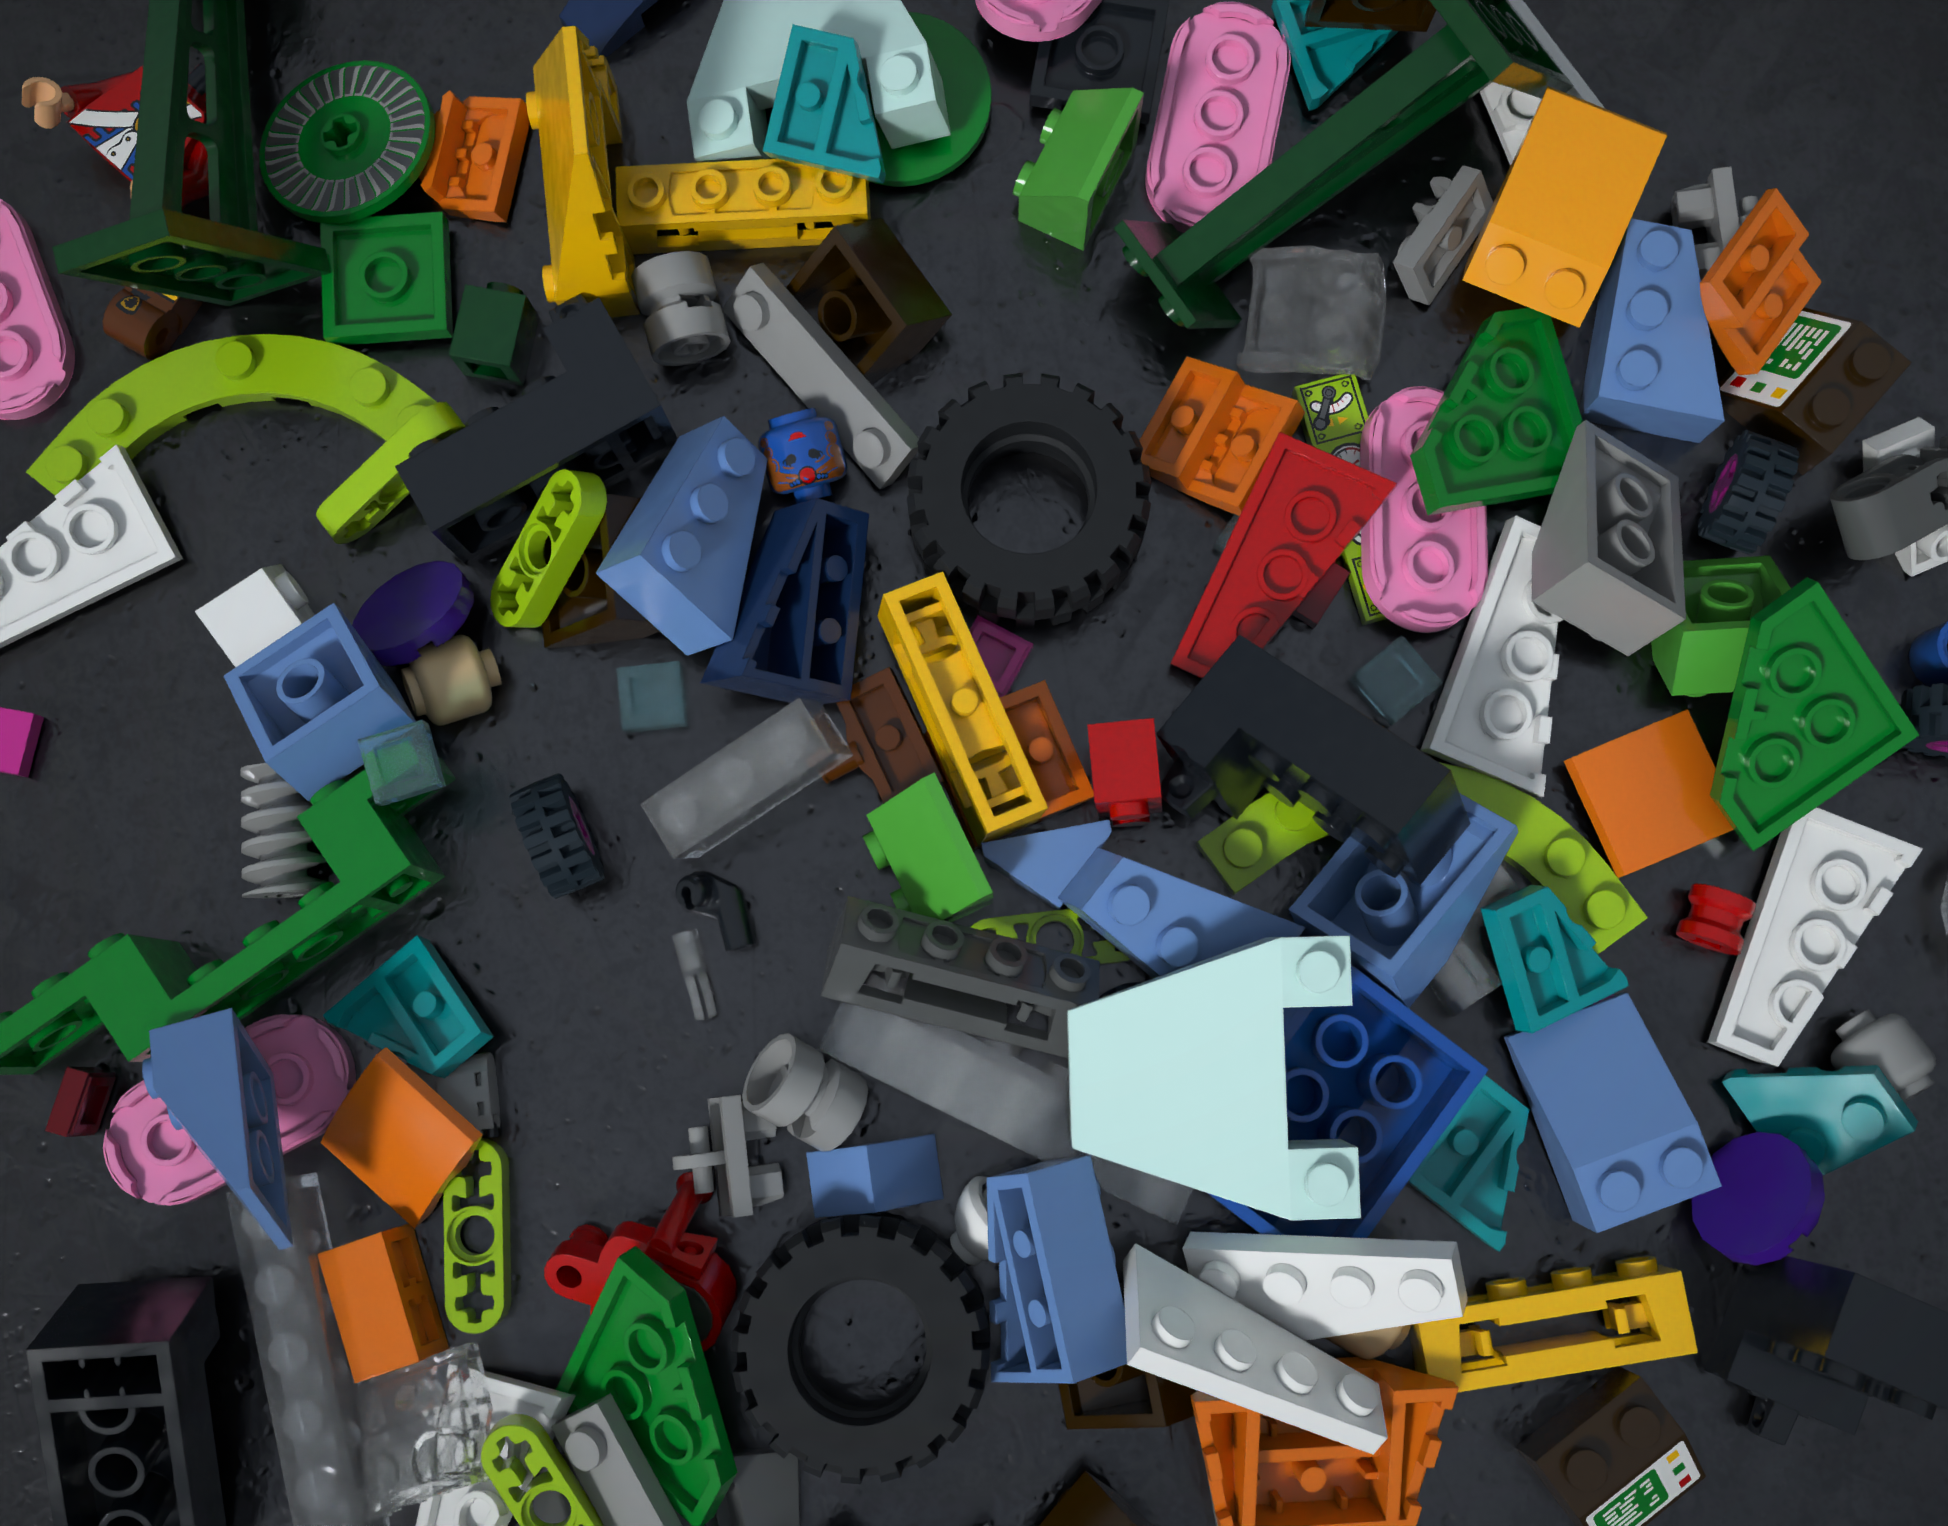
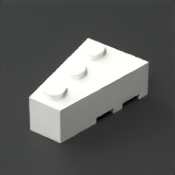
M282 564L259 569L195 611L235 667L314 616L313 611L308 605L309 600L306 594Z

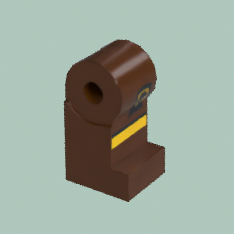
M125 286L109 302L102 321L103 330L106 335L145 358L154 360L166 354L178 336L184 333L204 301Z

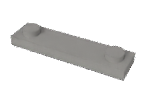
M764 262L750 266L723 307V312L809 409L816 408L818 417L825 416L834 420L842 447L880 490L892 485L917 454L919 438Z
M611 1393L563 1417L551 1426L604 1526H683Z

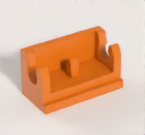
M410 1224L385 1230L317 1254L354 1383L420 1362L449 1349L416 1234Z

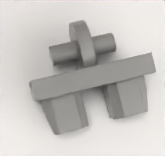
M1731 166L1712 169L1705 184L1677 190L1671 200L1670 208L1673 226L1685 229L1706 227L1708 243L1695 245L1700 280L1704 278L1758 202L1757 196H1747L1738 201L1740 217H1738Z
M741 1095L707 1099L713 1151H710L708 1126L688 1128L691 1154L673 1156V1170L692 1169L695 1194L714 1192L712 1166H714L719 1216L735 1218L753 1215V1207L762 1206L783 1198L782 1171L779 1163L748 1166L746 1149L747 1140L776 1137L777 1126L748 1111L744 1107L743 1101H741Z

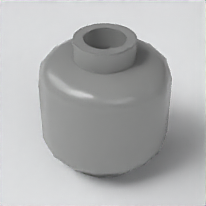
M1866 1010L1835 1031L1842 1040L1831 1054V1064L1836 1071L1843 1066L1878 1065L1904 1103L1935 1083L1929 1074L1936 1065V1057L1908 1020L1901 1014H1887L1876 1019L1870 1010Z

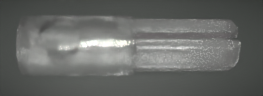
M693 929L672 935L695 1019L705 1020L694 979L695 976H698L710 1019L717 1014L707 977L708 970L698 931Z

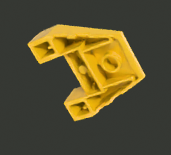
M576 26L562 27L533 66L535 91L526 92V106L531 128L533 130L539 129L551 264L542 266L545 295L548 303L556 302L557 305H560L582 294L588 303L600 298L611 318L640 314V309L631 279L635 269V259L612 208L606 148L608 144L623 143L617 85L604 55L599 56L598 49L595 46L589 45V39Z

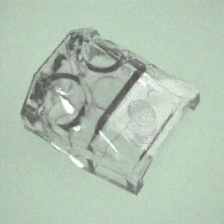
M1310 245L1262 248L1251 256L1253 284L1245 347L1243 352L1238 353L1237 366L1240 370L1254 373L1356 375L1363 380H1371L1380 362L1387 305L1384 263L1379 254L1353 253L1349 250H1329Z
M478 1342L468 1343L426 1357L425 1360L379 1375L359 1384L357 1406L360 1415V1453L368 1508L364 1514L365 1522L391 1516L393 1512L402 1510V1507L423 1503L431 1497L448 1494L456 1489L490 1481L482 1466L481 1451L490 1432L493 1407Z

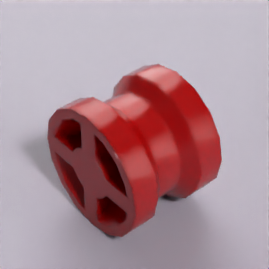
M1692 884L1688 894V899L1692 906L1688 917L1679 921L1676 935L1706 949L1730 955H1740L1744 945V939L1740 932L1743 923L1753 918L1756 903L1747 897L1723 888L1707 884Z

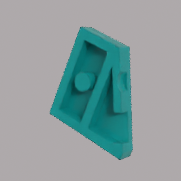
M1273 0L1271 6L1281 36L1284 34L1289 47L1291 63L1309 111L1318 108L1399 31L1305 27V14L1310 0Z
M793 24L763 152L769 157L884 184L886 173L859 45L851 37Z
M1529 885L1480 908L1517 1031L1533 1034L1629 986L1624 973L1620 969L1608 967L1593 950L1592 947L1596 944V941L1582 925L1574 923L1569 918L1565 905L1548 886Z
M416 935L323 1014L328 1023L345 1029L382 1050L387 1047L396 1056L406 1060L407 1063L444 1079L494 1037L431 941L419 935Z
M1878 1065L1843 1066L1837 1071H1824L1817 1067L1789 1068L1786 1073L1748 1074V1069H1734L1728 1072L1722 1080L1725 1088L1757 1132L1781 1134L1807 1152L1809 1158L1817 1164L1823 1175L1914 1132L1918 1124L1915 1116Z
M1484 1075L1407 1183L1489 1247L1500 1252L1506 1243L1507 1231L1501 1229L1508 1191L1515 1192L1519 1170L1517 1150L1524 1141L1529 1109L1488 1076Z

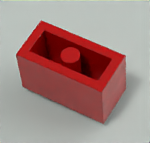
M1154 718L1087 724L1094 802L1099 818L1110 817L1113 827H1130L1151 823L1150 813L1162 812Z

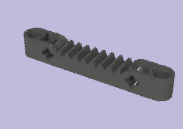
M1948 436L1940 438V448L1924 447L1920 449V457L1906 454L1890 457L1841 484L1829 495L1848 558L1853 560H1870L1891 555L1948 524Z

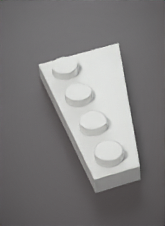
M116 444L99 458L101 462L80 480L74 479L56 494V500L30 522L24 521L6 536L8 541L0 547V648L183 559L125 447Z
M1514 516L1506 520L1488 568V580L1482 598L1472 610L1421 751L1458 767L1471 769L1501 780L1534 798L1544 797L1546 775L1541 774L1545 744H1550L1553 717L1548 716L1551 683L1557 680L1560 654H1555L1558 622L1564 619L1555 614L1548 613L1532 602V551L1541 526Z
M1134 1244L1123 1260L1127 1365L1370 1454H1374L1388 1439L1379 1383L1142 1246Z

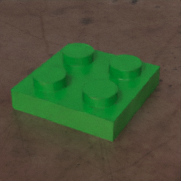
M443 212L373 216L344 223H320L321 248L326 250L331 271L329 274L322 275L323 338L327 342L343 346L453 338L449 221Z

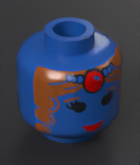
M816 408L805 409L767 420L770 430L764 432L759 437L758 448L768 459L765 474L770 489L777 494L794 493L796 504L833 495L830 482L841 479L847 472V462L834 420L825 416L818 417Z

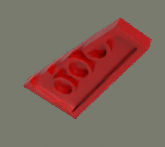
M1279 432L1170 664L1199 678H1203L1239 635L1264 650L1394 491L1397 483Z

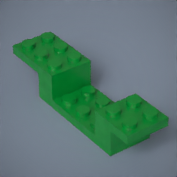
M409 740L402 744L395 741L382 746L366 759L365 764L368 768L347 782L344 779H340L321 788L310 799L313 806L297 816L340 882L338 884L326 882L312 889L299 900L298 905L301 910L282 923H279L278 920H273L253 930L242 941L246 948L226 962L223 959H217L199 969L195 967L180 942L131 934L125 935L124 933H118L102 940L89 950L87 955L90 960L71 974L69 972L58 973L41 982L31 992L34 999L16 1012L6 1011L0 1013V1075H32L102 1025H105L128 1062H143L144 1059L151 1058L149 1030L229 1008L233 1009L239 1020L243 1019L446 877L404 815L456 779L442 758Z

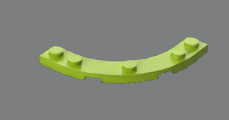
M278 334L236 335L203 341L174 350L141 365L118 379L92 399L64 427L26 473L53 495H56L74 479L80 480L101 462L99 458L116 444L125 447L132 460L160 435L187 421V414L214 404L225 407L247 402L275 401L276 398L306 401L311 406L329 410L355 421L386 442L413 415L423 408L437 403V401L390 367L360 352L331 342L302 336Z
M1441 763L1451 770L1459 793L1517 825L1518 834L1503 860L1515 867L1533 885L1548 886L1565 905L1569 918L1574 923L1582 925L1596 941L1592 948L1597 954L1648 918L1609 865L1590 843L1561 816L1534 797L1501 780L1471 769ZM1269 792L1248 805L1237 820L1231 817L1197 841L1195 845L1233 896L1286 857L1304 846L1330 835L1314 821V811L1299 801L1294 807H1289Z

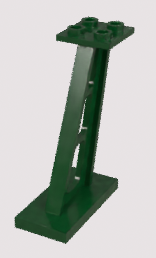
M149 0L130 218L128 221L53 246L52 249L58 274L232 306L331 273L324 248L258 232L244 0H203L204 33L194 29L192 26V0ZM190 47L198 49L205 60L206 124L192 120L187 112ZM186 137L199 140L207 151L210 220L182 213Z
M1429 0L1447 23L1445 27L1182 235L1179 234L1172 223L1122 220L1114 229L1126 244L1122 248L1126 260L1139 274L1144 277H1150L1162 294L1159 297L1160 306L1174 323L1182 327L1185 326L1187 329L1234 327L1242 318L1215 282L1492 82L1542 99L1547 86L1566 93L1574 85L1508 0Z

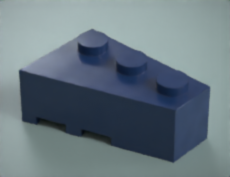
M818 498L774 511L744 581L733 640L716 646L700 683L807 707L851 700L869 513Z

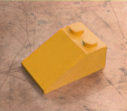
M1547 86L1467 259L1462 281L1580 328L1610 268L1667 138V133Z

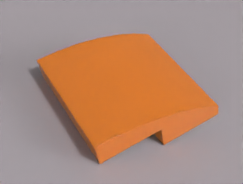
M1777 188L1765 191L1700 282L1701 301L1709 327L1725 357L1738 375L1759 373L1822 283L1799 251L1809 236V232Z
M1186 356L1139 440L1143 447L1141 462L1149 466L1150 476L1200 501L1240 516L1278 433L1282 432L1292 437L1305 411L1298 400L1246 385L1237 371Z
M1045 680L1000 697V701L1048 809L1036 823L995 840L1015 834L1094 798V791ZM926 731L924 735L947 782L944 784L965 836L973 851L979 849L982 845H977L928 731Z
M1688 709L1564 761L1618 878L1734 830L1710 796L1716 768Z
M385 1047L376 1054L353 1085L332 1118L320 1143L415 1229L433 1213L448 1182L467 1166L483 1134L393 1052Z

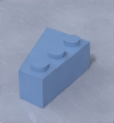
M1631 218L1600 288L1579 408L1583 421L1587 420L1593 423L1694 443H1701L1725 422L1709 326L1701 301V280L1692 230Z
M725 416L679 436L596 571V574L687 656L733 640L768 460Z
M1098 847L1058 896L1062 903L1152 978L1162 976L1265 937L1300 936L1306 928Z
M1091 1155L1047 1160L987 1177L988 1260L993 1263L999 1262L1000 1298L989 1301L990 1322L996 1325L1000 1324L1001 1359L991 1362V1382L1074 1384L1127 1364L1125 1307L1115 1267V1252L1109 1240L1100 1200V1185L1094 1173Z

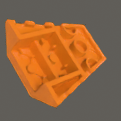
M1359 1357L1335 1358L1379 1383L1388 1439L1374 1454L1196 1391L1190 1396L1218 1526H1416L1422 1509L1417 1499L1427 1467L1434 1469L1442 1441L1437 1436L1445 1409H1453L1459 1387L1453 1381L1375 1359L1367 1360Z

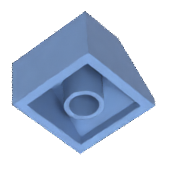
M332 603L224 675L265 763L307 801H310L311 797L324 786L344 778L365 764L366 759L382 746L399 741L419 727L395 683L335 603Z

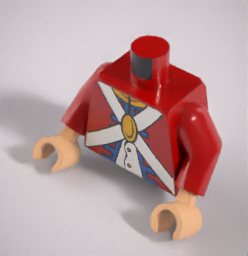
M199 63L188 75L187 112L192 120L206 124L205 65ZM143 66L134 72L97 82L67 85L61 88L54 81L44 77H32L26 80L22 85V105L27 108L35 106L34 121L45 129H52L58 126L61 121V113L64 112L67 117L71 118L67 123L100 156L131 182L130 194L132 196ZM186 137L184 150L182 211L186 205L209 196L208 155L206 148L199 140Z

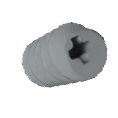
M260 763L241 767L240 776L258 784L241 791V802L260 809L241 817V827L243 829L260 834V836L248 839L241 844V853L260 860L257 863L242 868L241 878L261 885L257 889L242 894V898L276 899L303 897L312 889L327 882L307 875V869L326 862L322 854L307 850V844L313 841L297 818L298 815L313 805L268 764Z

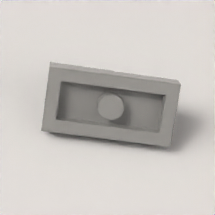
M1462 165L1452 181L1446 177H1433L1430 181V186L1438 202L1432 206L1416 202L1412 207L1419 224L1412 235L1404 239L1393 261L1409 299L1430 305L1480 233L1493 205L1481 170Z

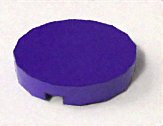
M437 560L418 564L395 575L377 588L361 606L352 626L381 665L395 666L411 663L421 657L417 649L425 646L430 641L438 647L451 639L465 623L474 603V593L469 587V581L454 563Z
M1755 1132L1734 1138L1711 1156L1722 1187L1691 1198L1693 1222L1702 1239L1733 1262L1756 1266L1782 1259L1794 1251L1789 1245L1794 1243L1801 1234L1806 1237L1810 1235L1818 1224L1825 1201L1823 1174L1817 1164L1809 1158L1807 1152L1786 1137L1775 1133Z

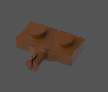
M887 667L853 684L851 700L836 702L846 723V736L849 745L821 759L815 760L817 768L823 771L820 775L826 784L860 767L873 780L883 803H885L920 779L934 772L941 785L947 783L893 669Z

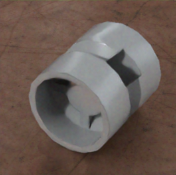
M694 251L671 252L651 258L634 269L631 279L639 309L642 314L649 316L644 323V329L651 356L655 363L665 366L689 365L707 360L727 349L731 341L721 305L713 302L718 292L710 262L706 255Z
M787 1033L780 1034L771 1040L759 1053L745 1080L742 1099L744 1107L753 1114L777 1127L787 1126V1130L793 1136L820 1151H831L846 1140L859 1122L867 1102L868 1086L866 1079L834 1059H830L825 1063L821 1052Z

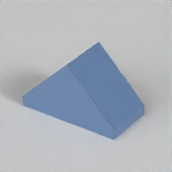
M1110 820L981 843L984 862L1053 910H1060L1064 903L1058 899V896L1097 847L1102 849L1112 833Z
M935 1133L838 1147L831 1151L817 1150L806 1152L815 1218L877 1213L944 1199Z

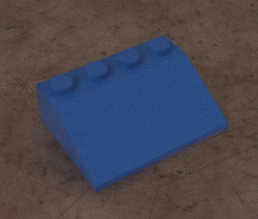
M1351 965L1353 1006L1283 1008L1288 1140L1342 1139L1358 1147L1361 1218L1288 1220L1209 1194L1259 1234L1368 1238L1489 1070L1353 965Z

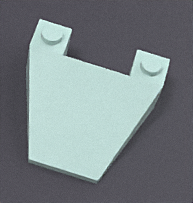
M723 0L687 99L693 153L697 163L772 159V157L767 156L763 152L768 130L765 109L772 108L774 105L792 25L794 24L854 38L859 45L866 83L870 84L875 117L892 149L951 135L942 78L925 39L901 0Z
M1350 936L1265 937L1067 1010L1071 1148L1288 1220L1361 1218L1358 1147L1342 1139L1288 1140L1283 1008L1353 1006Z

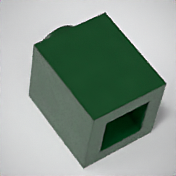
M489 282L486 288L465 284L449 356L465 376L524 386L539 315L528 297L524 295V292L515 286L501 282Z

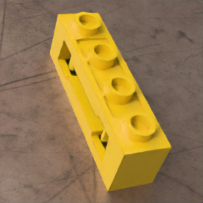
M781 159L616 167L617 219L633 255L679 251L820 245L834 228H815L816 222H832L833 226L871 220L869 180ZM797 223H804L808 229L798 230ZM694 228V231H698V235L687 234H689V229ZM678 229L680 234L657 236V230Z
M943 571L883 594L877 617L977 845L981 846V843L993 841L1036 823L1048 809V806Z
M1641 1256L1616 1261L1617 1272L1592 1276L1591 1267H1573L1551 1272L1552 1283L1527 1287L1526 1279L1523 1277L1485 1283L1487 1293L1467 1296L1468 1300L1463 1317L1411 1325L1409 1338L1415 1371L1453 1381L1459 1387L1458 1392L1698 1353L1682 1272L1663 1265H1657L1655 1256ZM1629 1297L1630 1302L1622 1304L1606 1302V1300ZM1602 1310L1606 1329H1614L1618 1331V1334L1630 1333V1329L1640 1328L1641 1332L1608 1337L1593 1330L1493 1347L1490 1330H1484L1480 1328V1325L1468 1326L1469 1329L1460 1330L1459 1325L1489 1320L1499 1326ZM1472 1355L1485 1357L1492 1355V1357L1461 1361V1357Z

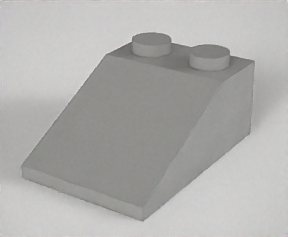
M1585 420L1579 424L1574 432L1532 551V602L1548 613L1557 615L1588 633L1592 638L1604 642L1626 656H1630L1686 620L1679 477L1589 421Z

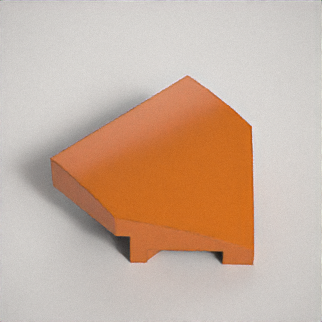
M449 90L442 96L440 109L434 114L436 126L435 139L430 157L419 175V179L422 182L420 185L450 216L507 223L530 125L526 103L521 98L469 96L464 101H461Z

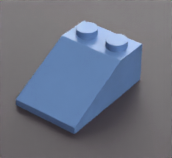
M1461 793L1459 794L1471 824L1421 885L1403 872H1400L1396 878L1384 873L1365 856L1364 852L1367 848L1349 836L1289 908L1294 922L1306 927L1301 936H1350L1351 965L1408 1008L1411 1007L1448 961L1518 834L1517 825Z
M1627 992L1619 993L1611 998L1587 1006L1533 1034L1517 1031L1504 1036L1572 1221L1595 1233H1599L1722 1187L1698 1122Z
M232 1008L149 1030L151 1058L144 1059L142 1062L143 1078L149 1095L152 1099H162L167 1106L168 1115L173 1127L176 1130L184 1129L201 1153L277 1248L283 1250L293 1247L274 1074Z

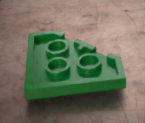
M1528 307L1495 312L1480 325L1410 455L1428 516L1553 494L1576 427L1583 420L1551 316Z
M1806 577L1751 617L1712 783L1711 798L1741 841L1752 851L1764 845L1919 736V733L1819 582Z
M634 1246L617 1258L556 1390L576 1395L568 1410L570 1414L611 1393L673 1509L692 1526H704L715 1516L738 1471L686 1290L639 1248Z

